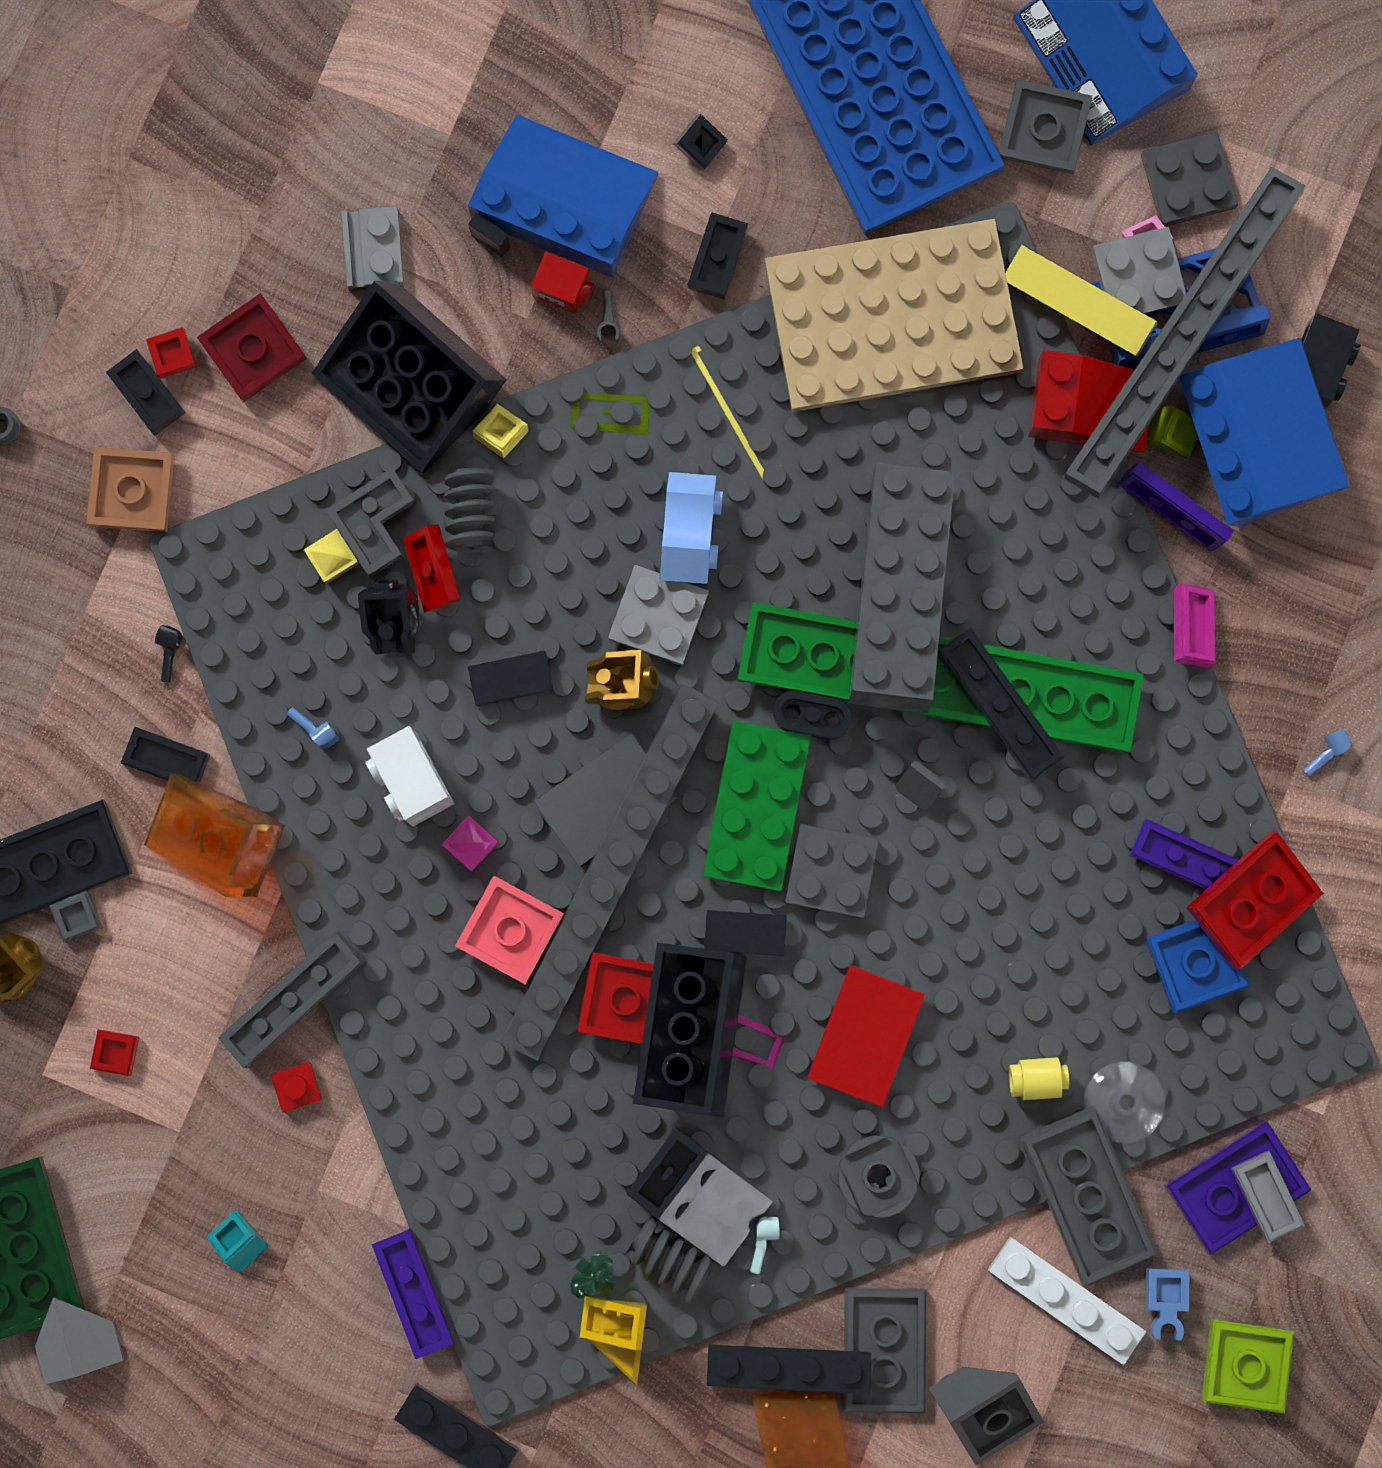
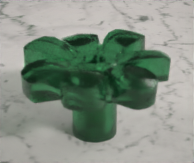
M602 1252L592 1255L590 1261L583 1258L575 1267L580 1273L575 1274L571 1279V1293L578 1299H581L586 1294L591 1298L599 1293L602 1296L609 1295L614 1288V1284L609 1280L612 1274L608 1271L609 1267L613 1264V1259Z

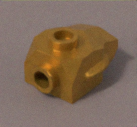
M643 650L605 652L599 659L591 660L587 663L588 689L584 702L587 704H601V706L610 710L640 709L654 696V690L658 687L659 675L657 668L652 665L649 655Z
M7 933L0 938L1 1004L5 1000H16L23 997L32 988L36 978L43 972L42 954L37 944L30 938L13 933Z

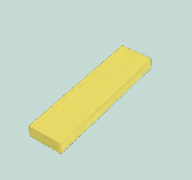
M1023 245L1019 248L1005 273L1007 283L1137 357L1158 323Z

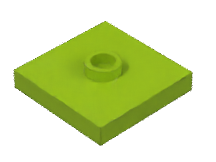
M1211 1319L1201 1400L1207 1403L1285 1414L1294 1331Z

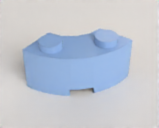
M669 472L660 580L707 584L709 569H717L718 545H711L713 514L721 515L723 491H715L716 476Z

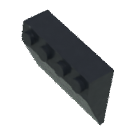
M374 281L312 371V374L421 473H425L487 409L507 381L503 375L397 281Z

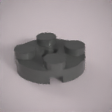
M879 1135L864 1137L852 1144L840 1160L838 1183L841 1193L853 1208L865 1215L880 1218L893 1216L904 1210L911 1203L917 1191L920 1178L917 1160L907 1146L892 1137ZM877 1164L880 1169L888 1168L890 1175L885 1178L887 1185L879 1188L877 1183L869 1184L867 1177L872 1174L871 1167Z

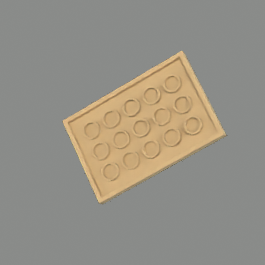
M995 219L767 257L764 260L791 412L1022 373L1024 369Z

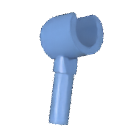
M294 707L287 712V715L303 727L321 749H328L340 740L327 721L316 728L310 720Z
M1344 729L1324 738L1329 750L1323 752L1303 769L1309 777L1325 763L1349 750L1351 741Z

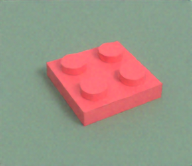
M493 876L455 947L526 985L565 914Z

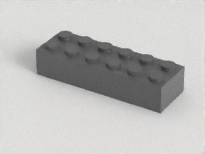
M876 463L871 487L848 704L928 713L934 694L955 472Z

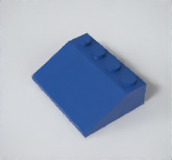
M516 114L483 170L468 208L471 219L475 214H480L512 237L614 277L656 181L658 172Z
M1301 338L1224 359L1180 376L1179 379L1227 525L1240 527L1350 487Z

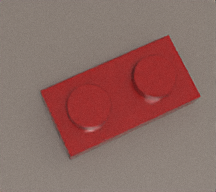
M439 524L427 525L404 537V544L424 613L436 612L460 600Z

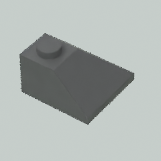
M962 1367L954 1373L944 1376L938 1383L929 1388L975 1465L1044 1423L1016 1373Z

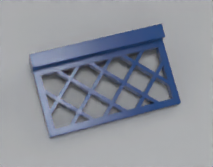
M1216 248L1177 259L1180 270L1189 268L1200 274L1204 268L1201 264L1208 262ZM1250 273L1237 291L1247 296L1250 306L1237 310L1228 305L1223 312L1224 314L1221 315L1196 354L1265 334L1270 321V315L1266 305H1261ZM1099 281L1091 283L1095 287L1101 289ZM1184 285L1185 291L1187 293L1190 287ZM1175 308L1163 310L1161 312L1171 316L1175 311ZM1155 313L1148 314V317L1153 318ZM1156 327L1154 328L1138 357L1107 340L1113 356L1112 364L1135 370L1161 330Z

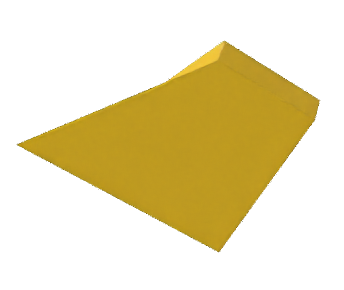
M585 1296L580 1337L588 1339L637 1385L647 1304Z

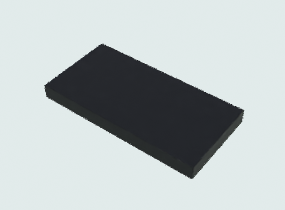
M102 799L0 839V926L45 909L49 905L84 891L96 889L133 874L105 800Z

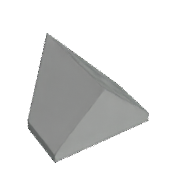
M53 1298L35 1343L45 1385L75 1378L125 1360L114 1321Z

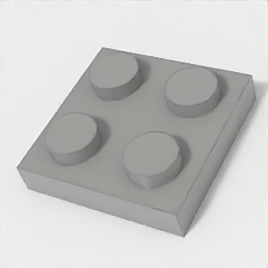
M1169 227L1092 246L1091 251L1101 290L1139 312L1147 315L1175 308L1186 295Z
M634 565L608 640L634 650H643L648 655L683 667L709 595V590L686 582L660 580V573Z

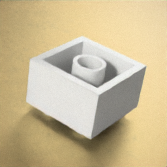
M410 726L367 748L371 759L365 763L375 782L379 783L381 787L386 785L390 794L385 796L384 799L395 819L398 818L400 822L405 820L413 827L455 804L419 736Z

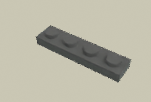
M334 932L218 1037L219 1040L243 1068L249 1067L365 961L341 932Z

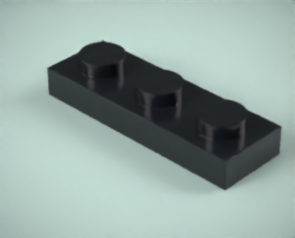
M419 1383L415 1384L394 1418L395 1421L468 1468H508L519 1450L517 1446Z

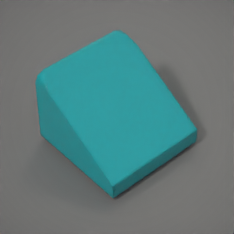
M236 1209L206 1237L225 1264L237 1272H242L268 1247L265 1239Z

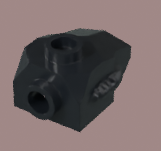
M397 579L375 581L374 587L364 589L357 594L362 633L369 639L371 649L375 655L395 652L413 654L415 652V636L420 625L418 596L410 587L398 584Z

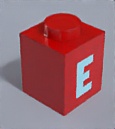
M545 251L530 287L533 298L576 314L580 303L583 305L587 304L594 283L589 282V268Z

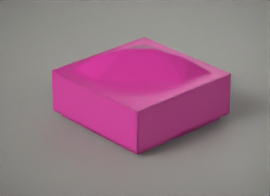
M468 815L442 846L473 872L499 842Z

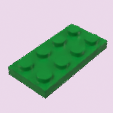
M733 720L703 877L781 892L811 735Z

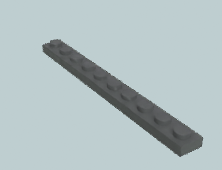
M1273 167L1270 168L1065 473V480L1092 496L1100 498L1303 194L1306 185Z
M681 684L500 1041L502 1044L538 1060L719 703L718 701L685 684Z

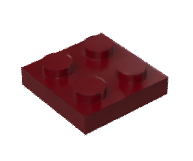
M261 293L197 336L199 342L243 403L307 359Z

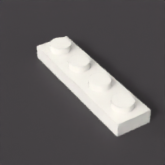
M1009 1237L988 1269L989 1272L1122 1365L1126 1363L1146 1333L1144 1329L1012 1237Z

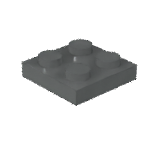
M1017 79L999 149L1001 159L1074 174L1092 95Z
M1218 132L1142 151L1141 158L1157 215L1165 227L1233 210L1238 206Z
M800 824L785 904L863 919L879 839Z

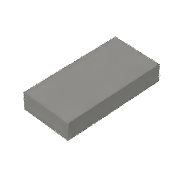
M1270 1151L1261 1153L1231 1167L1266 1243L1275 1241L1305 1226Z

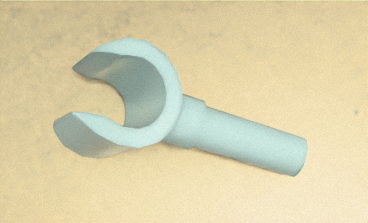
M762 1217L757 1222L756 1250L750 1270L752 1273L760 1274L766 1251V1240H779L778 1217Z

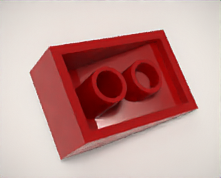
M1043 350L1037 364L1028 437L1085 445L1134 370L1084 355ZM1149 424L1130 452L1145 453Z

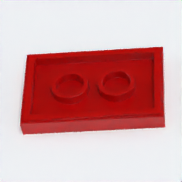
M1272 831L1186 908L1234 970H1241L1324 893L1279 833Z
M849 965L807 1078L883 1107L925 994Z

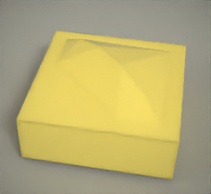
M496 404L472 432L476 440L502 458H505L529 430L528 424L499 404Z
M338 529L304 549L325 584L330 583L343 573L359 565V562Z

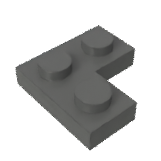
M393 468L326 509L370 578L403 557L382 524L415 502Z

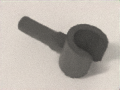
M605 290L603 291V322L597 328V336L602 343V330L605 327H613L616 330L615 341L618 342L621 333L618 325L614 322L613 291Z

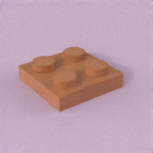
M94 447L86 524L89 527L167 533L175 461L174 454L169 452Z

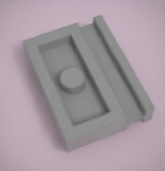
M398 207L360 209L358 212L341 211L348 290L364 287L369 289L374 281H397L400 285L405 286Z

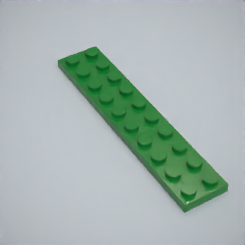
M752 602L738 681L787 691H800L848 702L857 621ZM939 636L938 650L953 639ZM984 645L1052 740L1123 753L1131 752L1144 674ZM938 654L933 701L928 713L890 709L991 728Z

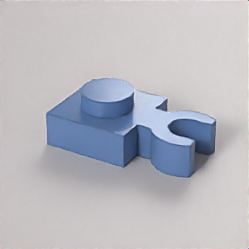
M1146 1268V1309L1158 1311V1316L1151 1324V1335L1155 1340H1160L1161 1327L1167 1323L1172 1324L1174 1328L1173 1335L1175 1340H1182L1184 1328L1181 1321L1177 1319V1311L1189 1312L1188 1269Z

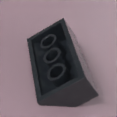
M657 942L633 1104L724 1117L746 956L731 952Z

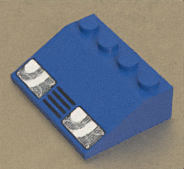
M1033 0L1013 15L1014 21L1055 88L1092 95L1084 135L1091 146L1191 89L1198 75L1152 0Z

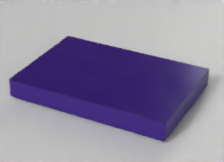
M1268 1121L1257 1125L1164 1185L1209 1255H1212L1257 1226L1231 1167L1261 1153L1270 1151L1293 1202L1311 1191V1188Z

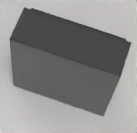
M84 891L49 905L63 943L70 942L103 928L89 891Z

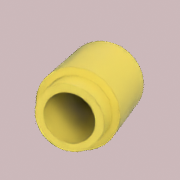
M1058 1057L1019 1060L1018 1064L1009 1065L1011 1096L1021 1097L1023 1101L1062 1098V1090L1069 1089L1067 1065H1060Z

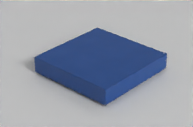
M1196 920L1145 938L1173 1014L1250 987L1244 968L1234 970Z

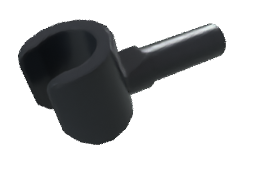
M161 625L155 636V644L166 648L163 654L162 682H170L173 658L183 640L182 633L168 625Z

